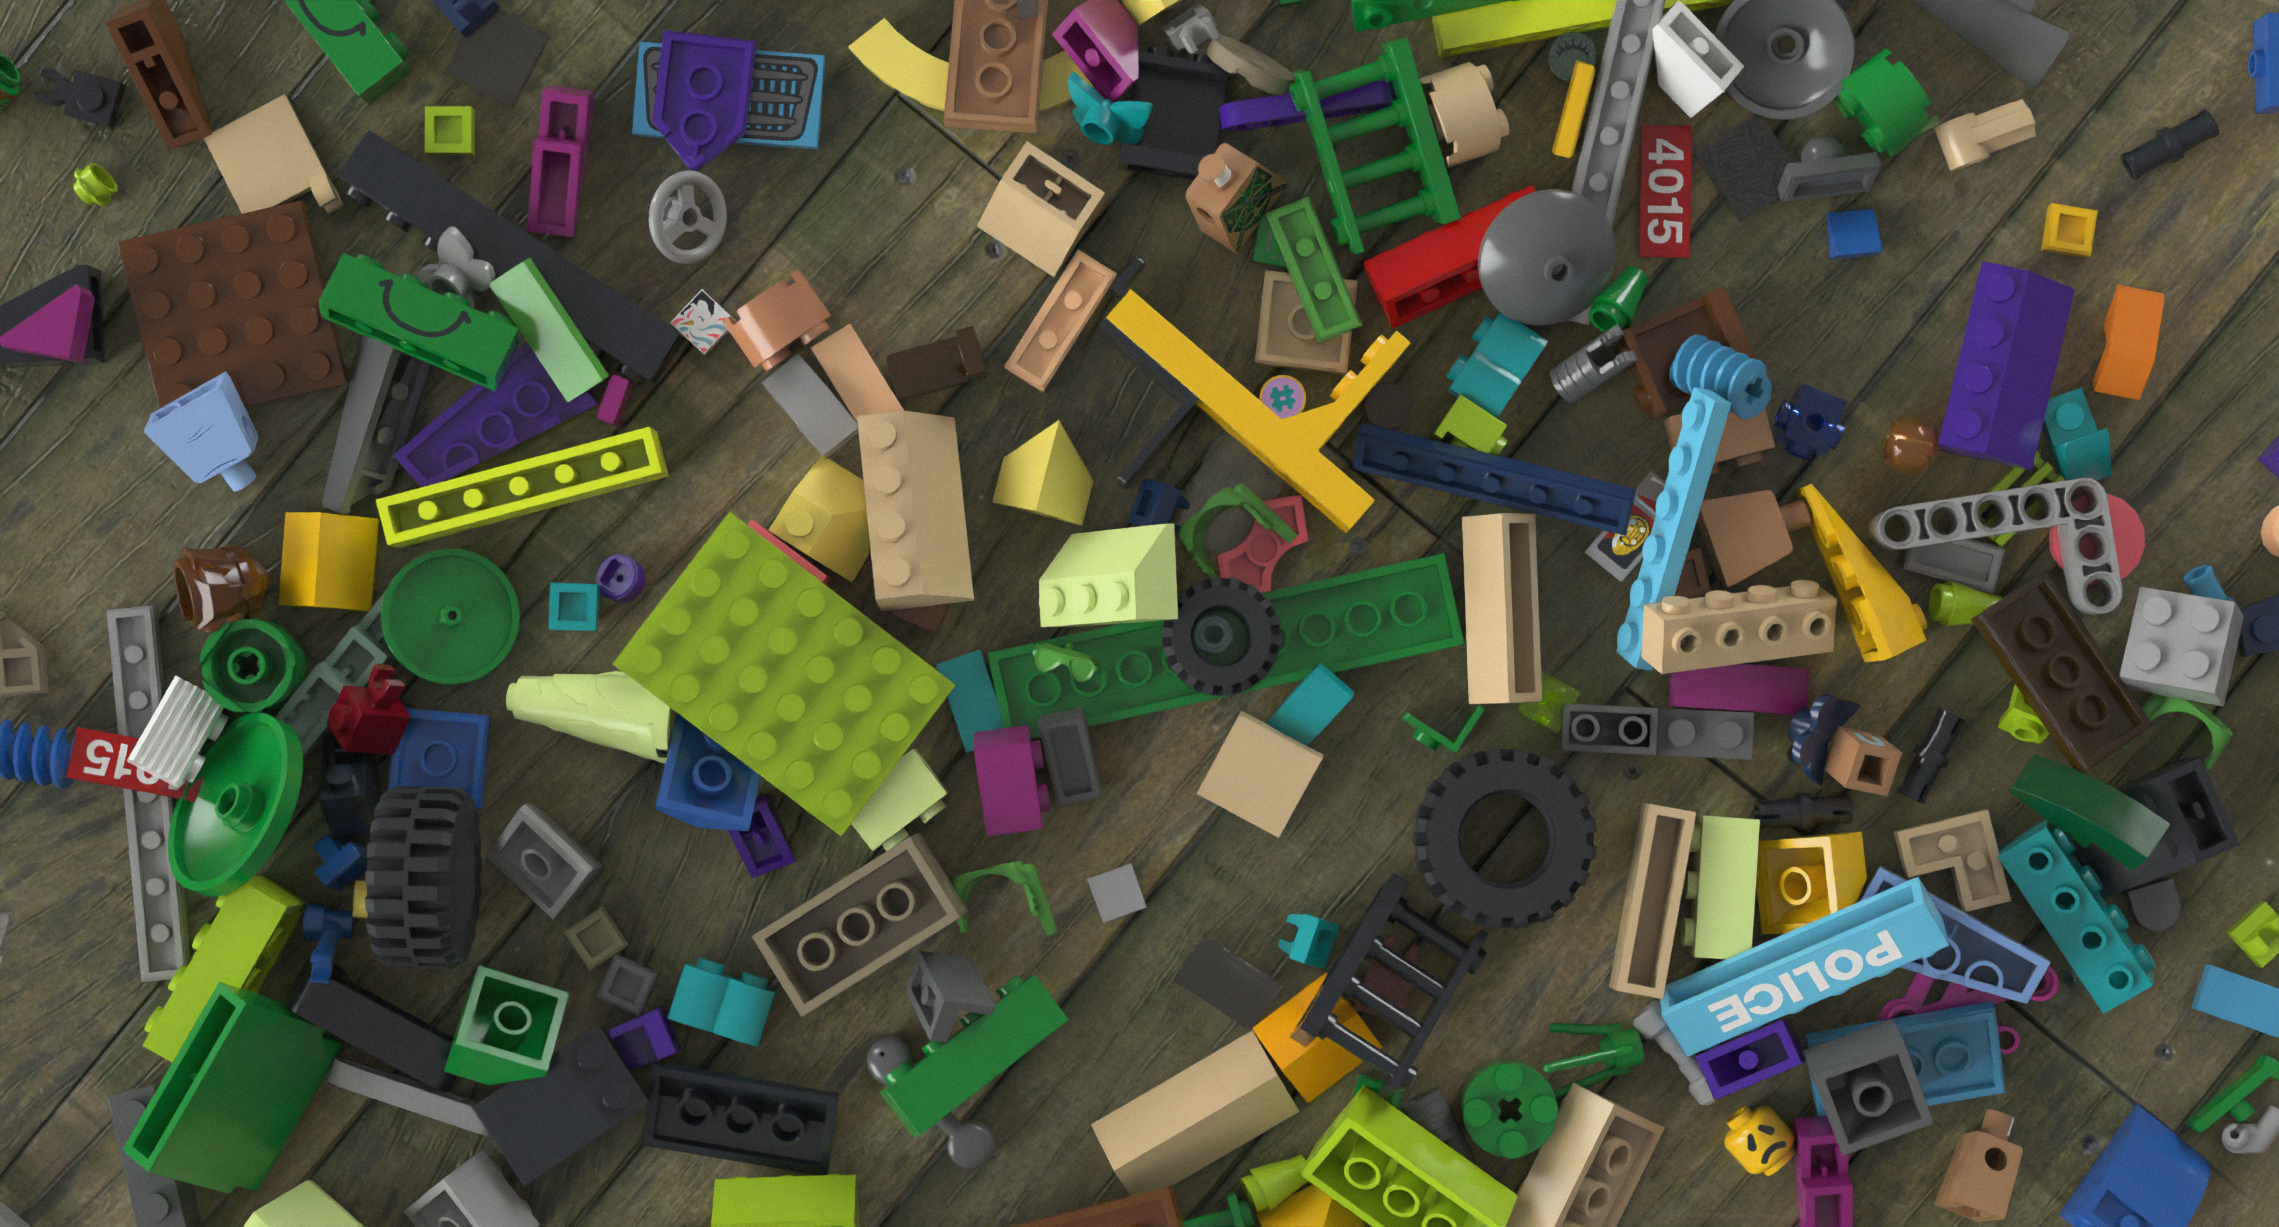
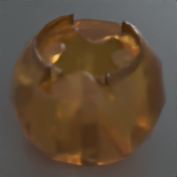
M1903 416L1891 422L1890 435H1887L1885 440L1884 463L1893 471L1903 475L1917 474L1927 470L1928 457L1933 456L1935 447V428L1927 420L1917 416Z

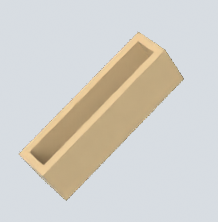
M1500 513L1462 517L1469 704L1542 702L1535 514Z
M1648 803L1641 804L1609 987L1616 991L1663 999L1696 812Z

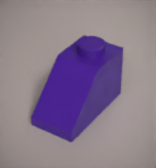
M1789 1017L1695 1056L1714 1100L1806 1062L1802 1046Z

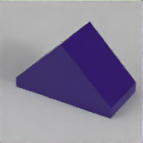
M771 794L757 797L749 830H727L751 878L795 862L794 854Z

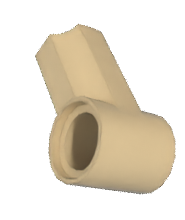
M2023 99L1996 107L1976 116L1974 113H1969L1934 127L1950 172L1989 158L1991 153L2030 140L2036 136L2032 112Z

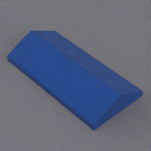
M677 713L655 810L698 828L748 831L761 776Z

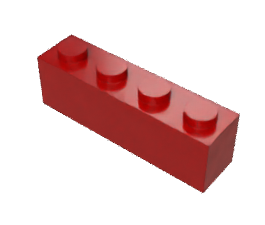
M1533 185L1518 192L1510 193L1481 209L1468 212L1461 216V219L1452 221L1435 230L1424 232L1411 241L1391 250L1383 251L1363 262L1371 291L1392 329L1482 288L1478 274V255L1483 237L1492 221L1504 208L1522 196L1537 192Z

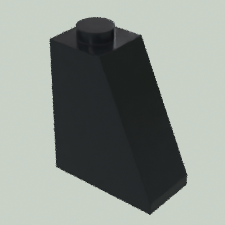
M77 265L0 305L1 337L75 284L90 290L95 297L83 363L16 352L3 347L0 343V369L105 363L101 271L89 265Z

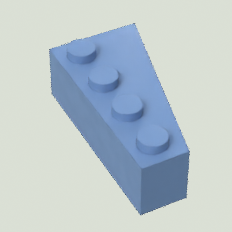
M1879 865L1859 902L1908 880ZM1928 892L1943 918L1949 946L1938 950L1930 957L1919 958L1900 966V968L2027 1004L2049 967L2050 960Z

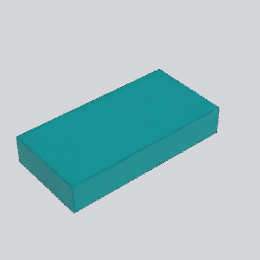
M981 650L936 664L938 672L955 684L947 698L966 753L974 751L973 732L1003 728L996 692Z
M1319 662L1264 723L1308 746L1353 698L1355 692Z

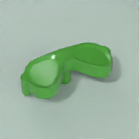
M1037 643L1033 651L1035 665L1039 671L1048 672L1060 664L1068 666L1073 677L1080 682L1089 680L1093 673L1097 671L1099 659H1095L1090 654L1073 651L1074 646L1071 643L1065 644L1064 648L1049 643L1041 645Z

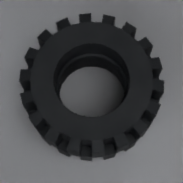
M1211 577L1210 579L1192 584L1177 596L1178 619L1164 621L1162 644L1170 668L1183 683L1200 693L1212 696H1226L1238 694L1253 687L1268 674L1278 657L1277 654L1281 645L1280 622L1278 615L1275 614L1271 602L1258 591L1259 589L1251 584L1248 585L1242 582L1240 579ZM1214 609H1227L1237 613L1245 621L1249 630V643L1245 653L1237 661L1230 664L1216 665L1206 661L1198 654L1193 643V631L1197 621L1205 613Z

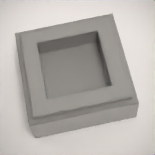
M1132 863L1087 878L1103 923L1147 908Z

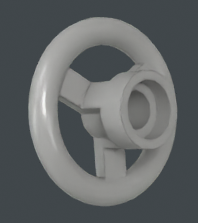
M690 170L675 173L663 181L652 198L649 209V228L652 239L659 251L674 262L692 264L704 260L718 247L726 229L727 209L723 194L717 184L705 174ZM693 185L701 188L709 197L713 208V221L701 216L700 209L695 205ZM678 188V197L670 196ZM697 230L708 236L700 246L691 250H682L672 244L686 231L692 232Z

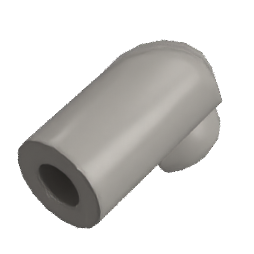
M2270 1105L2256 1124L2232 1123L2227 1125L2222 1132L2221 1141L2223 1146L2235 1154H2258L2265 1152L2279 1135V1109Z

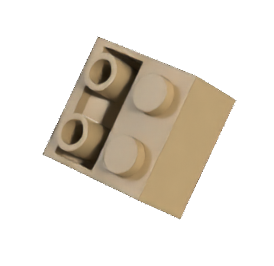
M1026 141L1000 180L977 227L1055 278L1106 202L1105 192Z

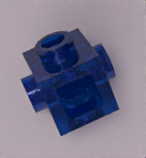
M1802 384L1795 388L1791 401L1783 400L1777 411L1773 426L1778 427L1779 430L1775 440L1786 444L1784 449L1786 453L1808 461L1811 460L1812 455L1820 457L1827 454L1829 448L1835 450L1845 430L1846 425L1841 423L1840 419L1848 401ZM1806 419L1811 422L1812 431L1807 427Z

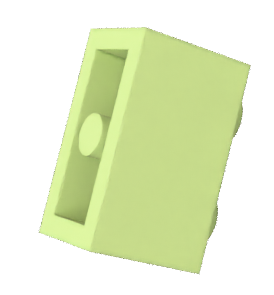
M912 749L900 758L851 824L872 851L880 846H883L888 851L909 836L905 827L915 819L920 817L925 824L947 806L941 799L947 796L949 791L916 749Z

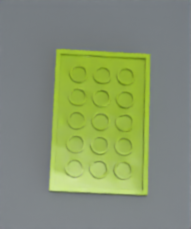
M731 512L725 516L612 663L839 836L845 833L955 687L953 682Z

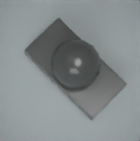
M1819 135L1811 138L1801 151V162L1787 163L1777 187L1781 202L1870 191L1881 168L1880 159L1877 152L1846 156V149L1841 141L1832 136Z

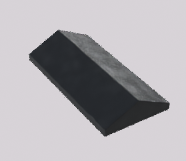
M653 1061L648 1095L650 1103L647 1104L643 1146L819 1176L828 1175L838 1121L839 1093Z

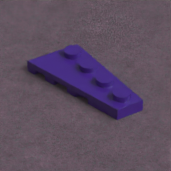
M526 341L515 351L496 392L476 384L393 456L421 487L444 482L598 403L588 391L567 402Z

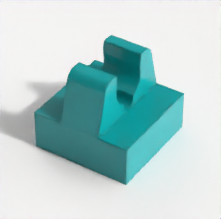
M550 582L548 629L598 632L600 585Z
M1308 914L1288 915L1286 921L1296 925L1298 932L1294 942L1280 939L1278 943L1279 948L1287 953L1290 959L1325 969L1340 925Z

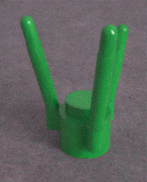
M1621 1022L1607 1025L1551 1023L1548 1027L1551 1032L1606 1036L1604 1039H1599L1598 1052L1562 1059L1543 1066L1544 1071L1547 1073L1602 1062L1604 1067H1608L1573 1082L1584 1088L1591 1087L1614 1076L1629 1074L1630 1067L1644 1064L1643 1047L1637 1029L1623 1030ZM1573 1083L1554 1091L1556 1100L1566 1097Z

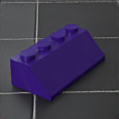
M1982 261L1938 443L1939 451L2032 471L2075 292L2074 288L2031 271Z

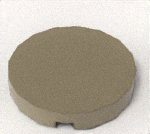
M1219 34L1217 39H1211L1206 50L1208 57L1230 74L1231 72L1241 74L1247 78L1246 81L1250 82V85L1278 96L1286 95L1290 85L1295 82L1293 74L1280 63L1233 38Z

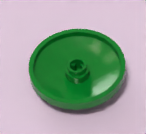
M250 713L237 718L224 727L217 740H211L200 755L206 758L192 783L188 781L182 799H177L168 836L170 867L174 877L183 887L208 897L223 896L235 891L248 882L270 858L282 839L293 815L303 774L301 744L296 732L289 724L266 713ZM203 777L195 802L185 800L191 786Z

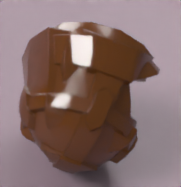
M225 545L219 547L220 549L182 548V556L174 561L173 575L179 606L184 620H193L195 630L211 633L219 630L225 619L228 622L240 619H253L262 610V601L267 597L269 586H271L269 572L264 569L260 560L251 558L248 551L240 546Z

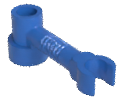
M306 904L303 921V940L319 941L317 948L312 951L311 955L312 971L309 982L330 983L339 939H352L355 918H352V911L327 909V904Z

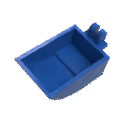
M2136 1103L2058 1215L2073 1227H2187L2207 1188L2210 1176V1161Z

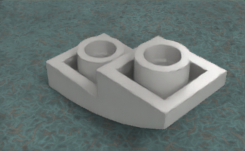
M799 354L795 355L762 382L767 392L791 417L798 429L825 459L859 433L857 422Z

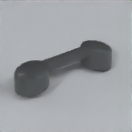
M892 1033L882 1035L874 1041L868 1051L866 1061L872 1077L880 1083L889 1085L884 1077L906 1060L912 1067L915 1058L909 1041L901 1035ZM952 1112L936 1123L949 1137L947 1144L948 1155L955 1164L962 1168L973 1169L979 1168L988 1162L993 1154L995 1141L994 1135L987 1125L975 1120L961 1123Z

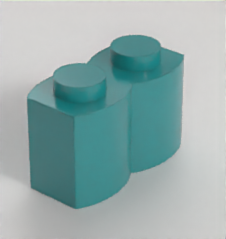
M1499 312L1495 319L1488 315L1485 316L1472 336V339L1478 342V345L1469 358L1460 354L1446 375L1448 379L1453 381L1447 392L1457 398L1461 394L1495 418H1498L1548 342L1520 322L1508 318L1501 312Z
M698 957L696 965L686 963L668 1019L758 1047L777 993L776 990L768 988L770 979L743 971L741 979L723 973L725 965Z

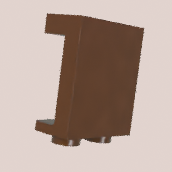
M1725 286L1632 328L1629 327L1622 330L1625 336L1620 339L1618 344L1613 345L1615 356L1625 351L1633 350L1639 360L1623 371L1630 369L1637 385L1632 388L1636 404L1643 414L1649 412L1652 420L1685 407L1690 401L1692 394H1687L1679 388H1674L1670 382L1672 362L1681 345L1689 337L1695 334L1703 335L1709 340L1719 342L1722 346L1731 347L1736 352L1747 354L1750 359H1756Z

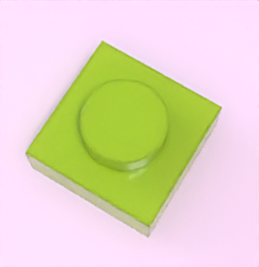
M425 106V153L428 156H475V109L472 106Z

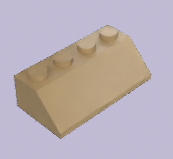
M911 411L857 416L875 599L880 611L974 601L955 418Z
M1573 1083L1567 1096L1560 1104L1552 1134L1539 1148L1538 1155L1526 1180L1519 1187L1518 1198L1506 1227H1616L1665 1127Z

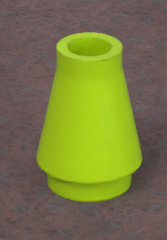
M1948 580L1944 584L1937 583L1933 586L1928 603L1929 616L1932 620L1939 621L1942 626L1973 624L1971 621L1973 617L2002 598L2001 596L1990 595Z
M1301 1154L1291 1159L1248 1169L1249 1175L1240 1179L1244 1194L1256 1213L1264 1209L1270 1212L1302 1185L1309 1182L1300 1175L1306 1162Z

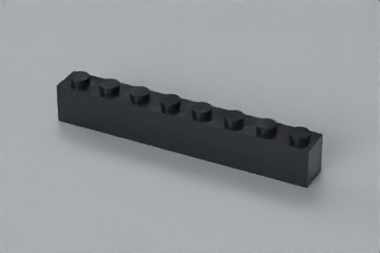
M369 129L337 175L349 184L345 190L346 194L366 207H369L373 200L385 207L388 211L383 218L406 233L411 226H414L427 235L422 243L435 252L438 251V243L442 234L449 227H456L472 246L474 251L473 259L489 262L494 267L495 280L530 257L596 357L601 360L604 354L608 353L621 362L616 370L638 385L641 384L644 378L656 385L686 340L681 333Z

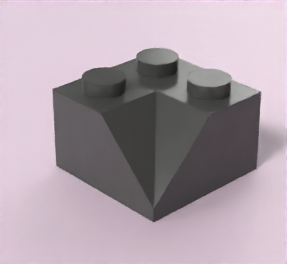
M1893 1018L1802 1050L1843 1156L1934 1124L1905 1042Z

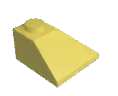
M821 455L793 490L768 531L853 583L871 554L864 480Z

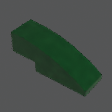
M2035 754L2029 759L2008 790V792L2063 831L2082 847L2086 848L2093 842L2131 871L2149 858L2170 826V823L2119 790L2083 772Z

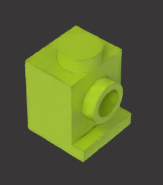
M1460 394L1431 438L1441 441L1445 435L1452 440L1450 442L1452 445L1499 455L1508 441L1501 436L1508 425Z

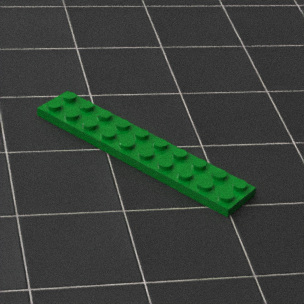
M1442 553L1261 593L1265 598H1268L1275 614L1278 615L1281 645L1279 646L1278 657L1268 674L1256 685L1241 693L1303 680L1319 662L1332 673L1464 645L1445 554ZM1214 609L1205 613L1197 621L1193 631V643L1196 651L1203 659L1212 664L1226 665L1237 661L1245 653L1249 643V630L1245 621L1237 613L1227 609ZM1165 620L1122 623L987 653L1003 728L1029 725L1031 739L1041 737L1037 717L1083 707L1087 727L1232 695L1212 696L1200 693L1183 683L1176 676L1166 660L1162 644V631ZM1037 643L1040 645L1049 643L1062 648L1065 647V644L1071 643L1074 646L1073 651L1090 654L1095 659H1099L1097 671L1093 673L1089 680L1080 682L1073 677L1068 666L1060 664L1048 672L1039 671L1035 665L1033 651Z

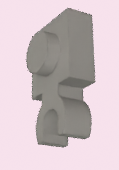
M1198 2L1193 3L1158 25L1165 40L1178 51L1184 47L1189 53H1194L1198 51L1196 46L1203 43L1207 38L1215 40L1219 37V33L1215 28L1217 24L1211 13Z

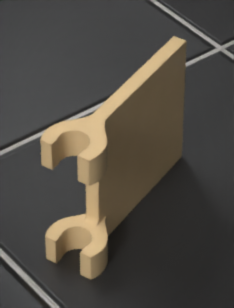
M286 94L204 137L242 214L286 204L311 190L321 208L324 207L328 214L345 206Z

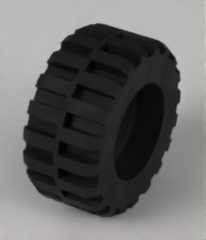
M1516 749L1479 751L1467 755L1466 758L1454 762L1445 768L1444 772L1429 785L1422 804L1418 805L1415 815L1417 817L1415 831H1413V845H1415L1417 856L1415 860L1419 872L1422 873L1427 882L1426 885L1433 895L1455 914L1471 922L1496 929L1529 927V924L1538 921L1544 922L1554 917L1553 913L1562 907L1567 908L1576 898L1574 894L1581 885L1585 886L1590 876L1588 869L1591 859L1595 860L1597 846H1594V832H1597L1595 818H1591L1588 809L1590 803L1585 793L1580 792L1574 782L1576 780L1566 770H1561L1554 765L1553 761L1528 751ZM1496 794H1513L1526 799L1538 809L1547 827L1548 845L1543 860L1531 874L1514 882L1499 883L1481 877L1469 866L1461 849L1460 833L1466 815L1478 802Z
M395 786L383 793L380 797V803L376 805L374 811L375 818L370 828V844H368L367 848L368 863L365 873L367 896L365 898V906L368 914L367 929L368 934L371 936L370 945L372 951L375 952L376 959L389 968H456L467 960V956L470 955L472 950L471 943L474 941L476 934V921H478L482 857L480 851L481 833H479L478 813H476L475 801L468 792L459 787Z

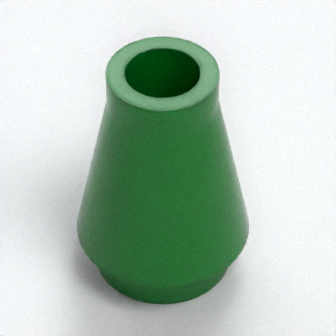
M1627 266L1620 276L1595 297L1594 302L1590 305L1589 319L1597 329L1606 332L1616 324H1619L1622 330L1631 326L1644 289L1649 283L1646 273L1637 267Z

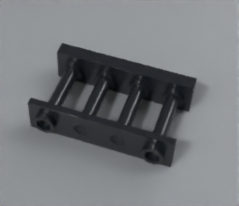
M1394 872L1380 886L1290 1035V1038L1304 1047L1309 1045L1316 1037L1321 1040L1327 1037L1386 1075L1387 1078L1377 1093L1384 1099L1397 1091V1089L1404 1092L1412 1082L1418 1071V1068L1413 1065L1415 1058L1465 973L1473 975L1485 958L1487 951L1482 949L1481 946L1488 936L1487 932L1480 929L1468 939L1467 943H1464L1406 905L1408 900L1403 898L1402 894L1409 882ZM1386 921L1392 924L1395 921L1399 922L1456 959L1444 982L1383 944L1385 939L1378 934ZM1363 959L1369 963L1374 959L1434 998L1421 1021L1360 982L1362 977L1355 972ZM1340 998L1345 1001L1351 998L1410 1037L1397 1060L1336 1021L1338 1016L1332 1013V1010Z

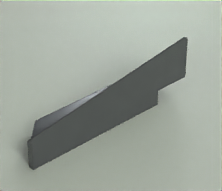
M1912 0L2030 88H2035L2039 85L2071 36L2070 33L2029 14L2036 0Z
M361 334L323 495V507L346 515L351 512L350 506L369 494L378 495L391 487L399 461L393 455L405 445L431 365L430 363Z

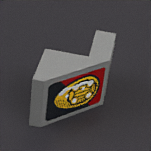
M1650 471L1636 488L1626 536L1601 530L1585 551L1588 556L1620 582L1623 581L1643 557L1644 542L1652 531L1656 517V501L1659 494L1664 490L1666 483L1653 471Z

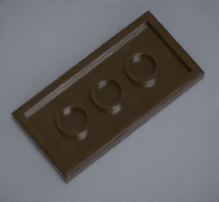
M2046 570L1971 619L2073 769L2083 773L2088 772L2153 726Z

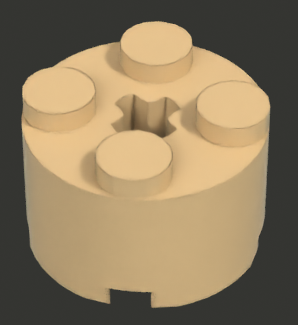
M1466 62L1420 78L1446 169L1499 150L1501 138L1509 135V125L1504 112L1501 109L1496 110L1490 93L1494 89L1493 79L1485 64L1476 67L1474 64Z

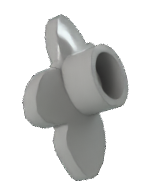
M451 226L439 239L437 252L440 261L438 264L426 265L416 275L428 285L429 290L444 295L445 292L457 294L470 303V307L475 309L479 301L476 290L485 291L490 287L488 284L494 281L496 275L494 267L489 262L473 259L474 251L472 246L456 227Z

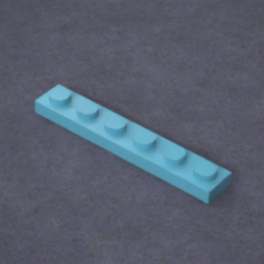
M1694 387L1690 401L1683 409L1682 429L1677 446L1673 448L1669 457V473L1664 490L1659 494L1656 501V517L1651 534L1644 542L1643 561L1638 578L1634 581L1630 590V606L1625 623L1621 625L1617 634L1618 646L1616 652L1637 669L1651 671L1653 669L1641 657L1644 604L1662 602L1664 597L1675 595L1731 407L1730 402L1709 389Z

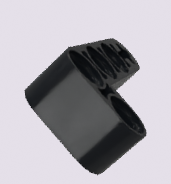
M311 953L285 994L287 1006L305 1020L432 1088L448 1093L457 1078V1075L444 1072L454 1037L348 980L347 973L334 963L329 984L309 982L312 971V963H310Z

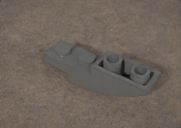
M1564 704L1562 750L1753 760L1755 713Z

